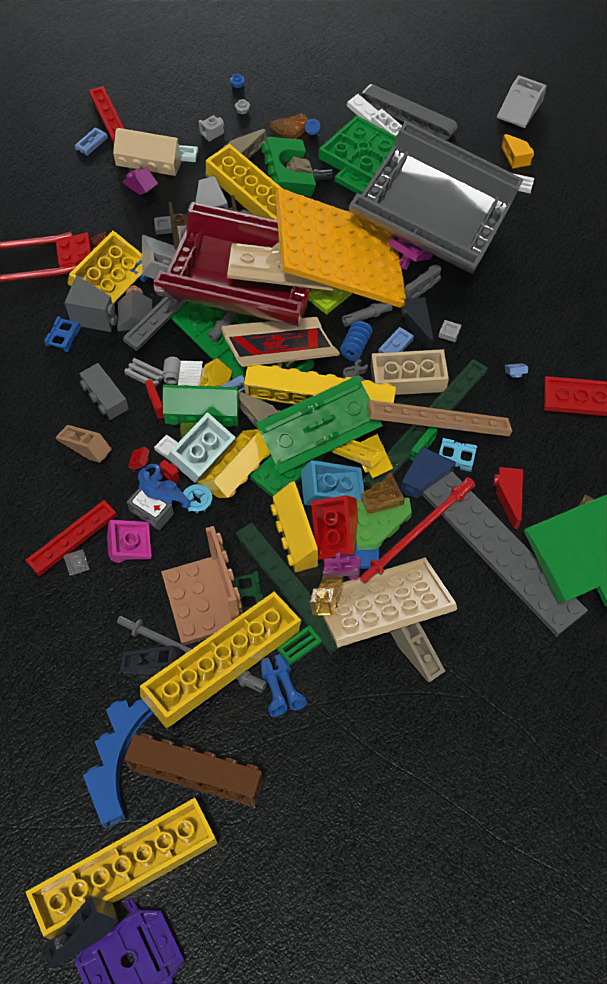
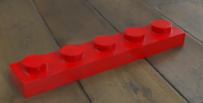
M104 86L89 90L90 96L114 144L116 129H124Z
M103 500L26 559V562L38 576L42 575L109 523L110 520H113L117 516L116 512Z

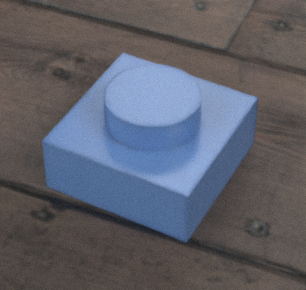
M523 363L505 365V372L511 375V377H521L522 374L528 373V366Z

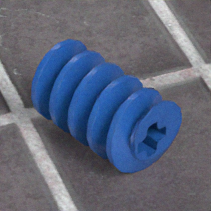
M362 321L352 323L340 347V352L346 359L351 361L360 359V355H362L365 345L372 334V327Z

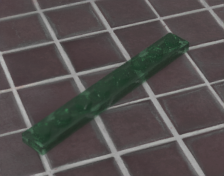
M253 523L236 532V537L305 623L312 627L330 654L339 649L340 647L337 648L315 599Z

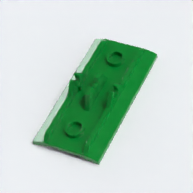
M358 375L256 422L280 474L382 427L380 420L369 419L367 404L370 398Z

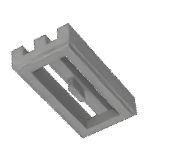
M134 358L132 360L133 363L128 365L129 368L124 370L125 374L143 383L149 380L146 377H150L155 380L153 384L156 388L163 379V371Z

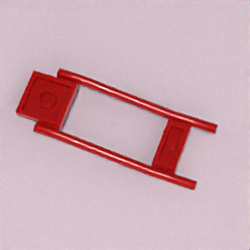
M72 232L57 236L0 242V249L56 243L60 268L0 275V282L70 273L92 252L88 232L73 236Z

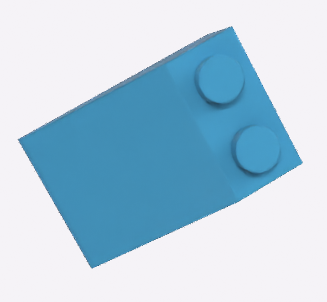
M311 460L301 470L304 505L311 506L312 501L344 495L354 497L357 501L365 500L361 468Z

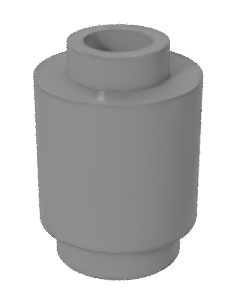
M169 357L164 361L163 378L168 384L178 383L181 360L177 357Z

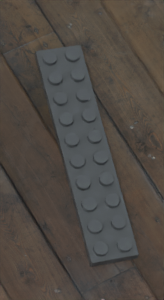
M451 472L425 490L423 496L436 509L451 495V489L459 486L462 481ZM471 490L462 501H455L441 514L556 636L560 635L587 613L588 610L576 598L561 604L558 603L538 559Z

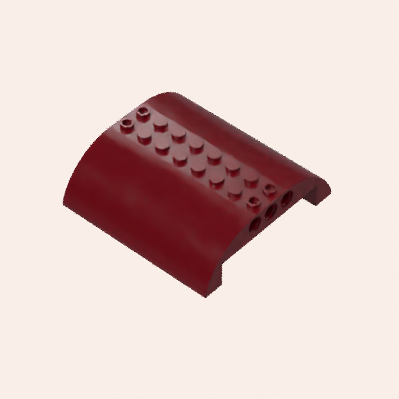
M192 202L188 209L187 229L167 271H158L153 282L155 293L158 296L297 327L302 323L312 288L227 278L232 244L272 248L279 242L278 221Z

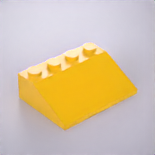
M112 231L69 273L68 284L72 286L75 277L79 276L111 296L112 304H114L142 274V264L135 269L138 271L137 274L131 272L135 268L136 263L139 260L142 261V253L116 232Z

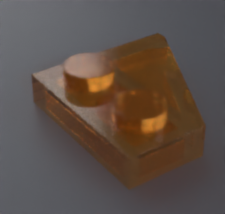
M300 113L270 122V128L287 139H296L306 131L305 124L309 118Z
M392 473L387 474L386 479L381 483H375L371 489L361 494V501L367 514L404 505L405 501Z

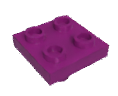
M399 237L391 238L389 242L390 246L403 253L399 264L405 270L408 269L411 259L414 261L430 260L433 255Z

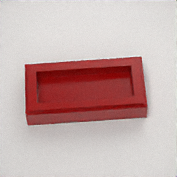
M152 379L146 380V389L156 415L159 419L164 418L163 406Z

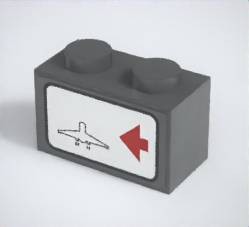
M140 488L127 501L130 512L149 522L150 525L158 530L174 514L172 503L149 498Z

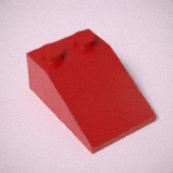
M344 495L312 501L314 537L318 548V560L335 558L337 552H342L343 556L353 555L355 553L358 525L356 498Z

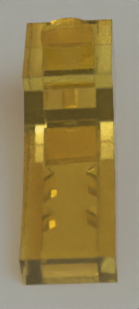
M323 576L319 588L314 589L310 604L313 615L334 614L335 608H338L344 584L343 576L326 578Z

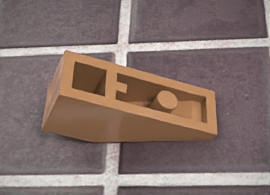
M67 425L55 437L58 441L87 459L99 463L106 458L111 450L99 433Z

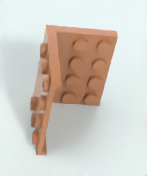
M214 526L206 528L211 553L210 558L161 571L182 645L209 638L243 614L237 587L233 588L231 581H234L231 568L227 569L225 564L229 561L226 551L223 549L220 532H215Z

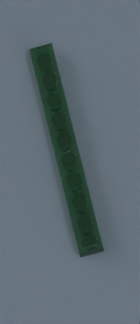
M473 359L429 408L453 411L487 373L488 368ZM413 424L387 453L393 469L372 478L369 472L363 479V483L379 493L410 459L411 450L430 426Z

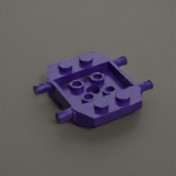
M134 897L129 899L130 902L126 900L124 903L130 913L129 917L114 926L102 940L78 954L75 965L83 984H113L99 950L115 984H173V979L185 960L162 912L138 909ZM139 926H141L144 935L150 945V948L156 958V961L161 969L159 972H157L156 967L145 946V943L139 933V930L137 928ZM132 953L135 958L134 964L130 968H125L122 965V959L126 954Z

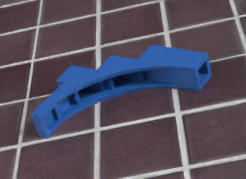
M143 699L136 701L131 707H129L126 700L117 701L106 709L115 732L103 734L99 737V740L95 741L103 766H94L87 771L88 773L83 775L100 822L105 829L126 819L119 791L122 761L133 735L154 714Z

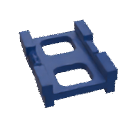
M57 317L51 333H48L44 340L45 346L49 347V345L68 352L75 335L81 329V325L77 321L72 322ZM63 323L72 325L69 331L60 329ZM59 336L65 339L62 344L53 343L54 338Z

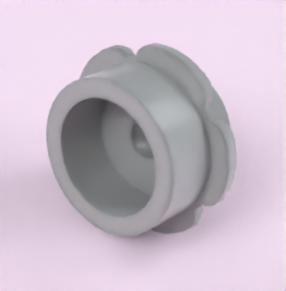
M241 99L235 104V107L239 114H246L249 111L250 104L246 100Z

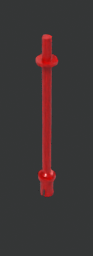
M467 477L459 486L453 487L451 495L378 561L372 559L370 561L371 568L359 577L360 581L365 584L376 573L382 575L384 573L383 567L455 501H462L465 498V495L476 486L474 481Z

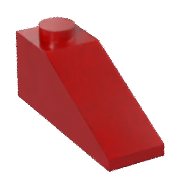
M500 467L498 474H494L493 485L496 486V494L513 528L518 529L522 515L523 470Z

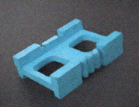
M443 438L439 455H442L444 447L453 448V456L444 457L455 461V466H460L461 470L471 472L477 446L467 443L466 445L464 443H454V440ZM461 452L472 453L471 461L461 460Z

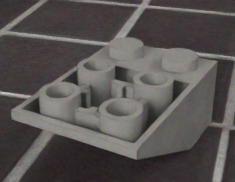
M518 75L506 96L497 118L525 128L542 103L547 85Z
M143 235L142 275L155 279L158 271L166 272L176 252L174 246Z

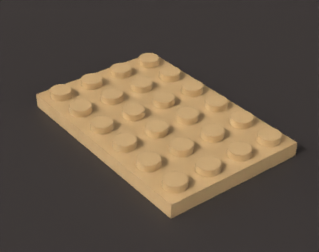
M426 558L386 569L382 575L376 573L365 584L358 578V580H350L313 592L314 600L337 648L457 610L456 602Z

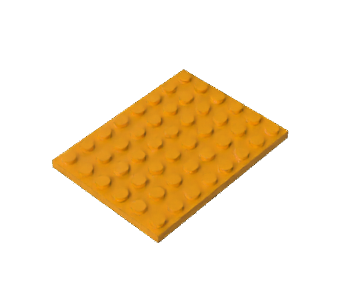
M277 188L275 198L282 271L383 303L392 304L399 308L404 306L406 295L404 293L401 265L399 264V251L389 245L391 238H396L395 235L348 211Z

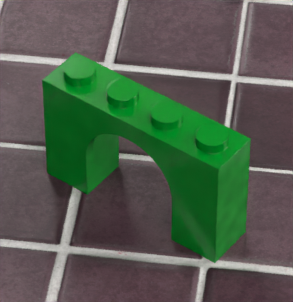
M267 137L265 143L262 144V153L265 155L268 175L284 190L311 197L316 186L313 173L294 172L281 164V162H290L293 156L303 159L306 152L303 140Z

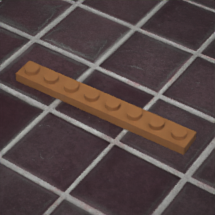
M369 400L367 404L369 419L510 436L512 432L508 418L373 400Z

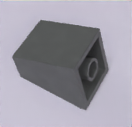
M76 276L65 300L70 321L79 322L81 327L111 332L113 326L117 324V315H115V306L112 304L111 296L83 278Z

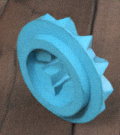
M196 484L184 490L183 494L191 501L187 508L189 512L195 511L198 513L202 510L205 511L208 506H211L212 493L206 486ZM194 495L200 498L201 503L194 501Z

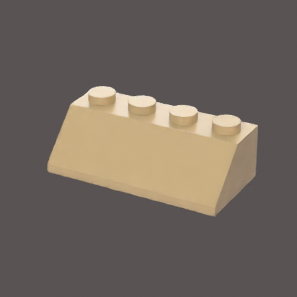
M121 128L116 129L113 154L117 166L134 169L147 167L151 172L176 176L181 164L178 138Z

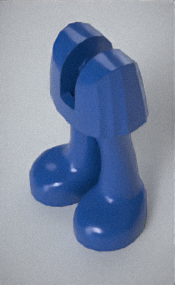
M281 653L274 655L277 670H273L269 657L261 659L262 679L268 681L272 692V702L268 707L269 715L272 717L280 716L287 711V704L278 683L279 679H281L291 710H299L307 705L306 697L295 690L289 676L291 668Z

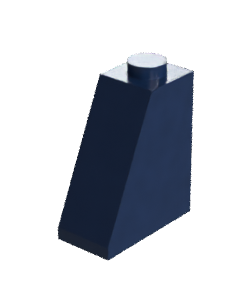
M422 447L402 481L401 491L409 497L420 498L425 490L449 473L454 472L456 462Z

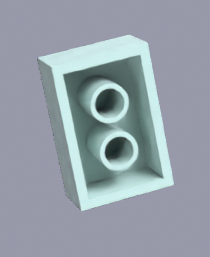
M207 412L170 451L167 458L193 482H196L236 437Z

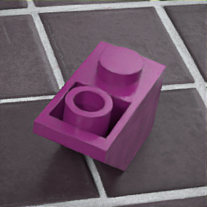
M138 167L126 175L127 179L123 181L126 186L139 195L146 193L158 184L147 167L143 169Z

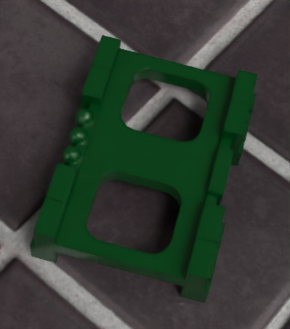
M257 571L253 572L254 574L235 577L234 581H231L233 588L237 587L242 612L251 608L243 606V598L253 596L255 597L256 604L263 600ZM251 579V588L240 589V580Z

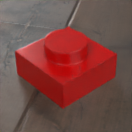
M142 447L133 451L128 467L132 470L144 467L148 462L150 450Z
M164 460L159 464L162 475L168 480L175 483L180 481L179 470L173 463L169 464Z

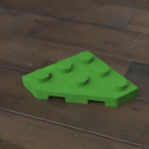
M409 498L357 501V551L378 549L387 537L390 538L404 521L407 522L411 518L412 512Z

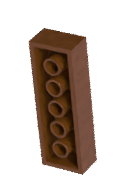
M141 733L140 736L133 735L124 759L133 772L255 808L263 785L262 771L255 765H239L234 759L225 758V760L216 758L215 754L206 751L201 754L195 752V749L190 746L183 745L182 748L177 747L169 740L162 739L161 742L153 740L152 736Z

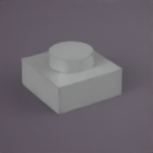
M445 320L439 332V337L455 342L461 330V325Z

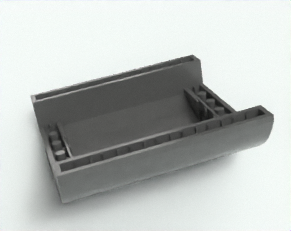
M405 121L398 132L394 147L362 195L356 194L350 203L349 212L473 274L500 227L524 179Z

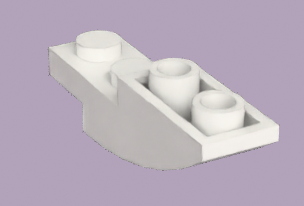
M359 94L347 103V107L359 117L395 136L398 135L402 125L383 109L380 111L376 110Z

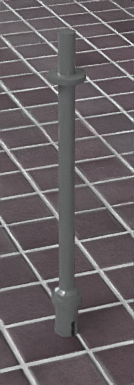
M120 616L117 620L118 624L131 629L132 636L134 637L142 634L165 646L174 645L186 653L192 650L144 627L143 620L141 619L135 623ZM248 670L235 678L239 681L240 686H247L261 694L266 688L267 681L251 675V672Z

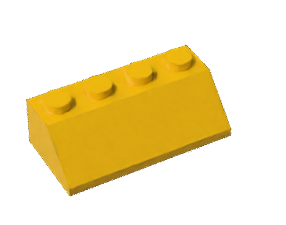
M259 429L243 431L196 483L206 486L218 498L232 497L236 493L235 489L246 482L247 476L260 466L259 463L262 459L270 455Z
M294 481L273 496V504L270 507L273 516H277L278 519L276 521L277 530L283 534L281 541L283 548L287 549L289 553L287 555L288 564L293 566L295 572L318 566V548Z

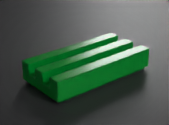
M438 427L428 428L411 450L410 460L414 461L422 447L428 449L437 436Z
M309 625L279 646L277 651L284 656L290 666L319 646L322 640ZM311 633L309 637L298 643L295 647L287 652L284 651L305 635ZM313 639H315V641H313V642L310 643L308 646H306L305 648H303L301 651H299L298 653H296L295 655H293L291 658H289V656H291V655L294 654L296 651H298L299 649H301L302 647H304L306 644H308L309 642H311Z

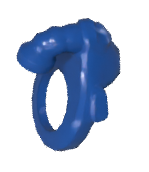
M157 464L144 466L138 474L139 483L141 480L149 481L154 479L159 481L163 477L161 469ZM149 468L156 469L155 473L152 476H150V473L145 470Z

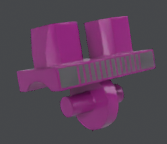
M337 552L336 558L325 559L324 578L329 577L331 582L340 580L341 576H348L350 580H358L361 564L360 556L343 557L342 552Z

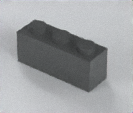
M99 363L79 373L82 380L80 385L84 391H89V396L93 403H98V408L102 415L106 414L111 420L129 410L126 398Z

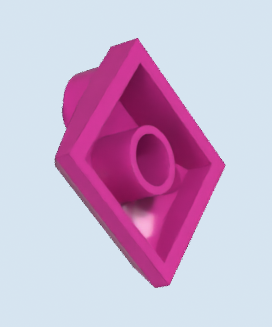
M109 521L107 542L108 555L112 561L121 563L126 559H151L149 522Z

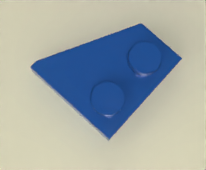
M151 479L149 481L141 480L139 488L149 498L170 504L172 500L179 501L184 508H188L191 501L173 481Z

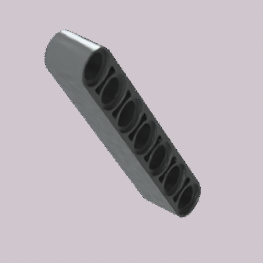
M369 84L360 94L376 110L380 111L383 109L390 116L403 122L407 121L443 140H448L458 128L454 120L376 85Z

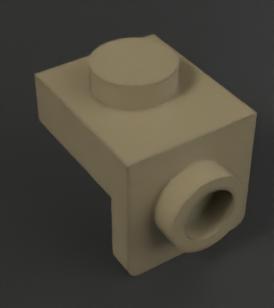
M293 156L286 166L287 169L294 172L312 173L310 161L307 159Z

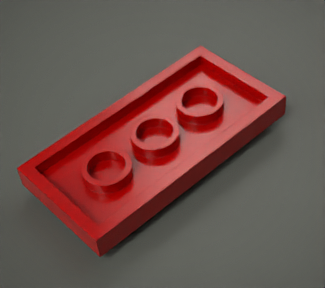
M545 376L544 410L607 416V382Z

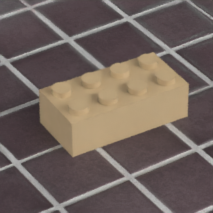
M444 350L372 354L371 373L373 383L391 384L396 387L395 395L446 392L448 373Z

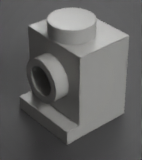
M213 115L204 121L199 120L200 134L208 141L224 133V122L220 117L216 118Z

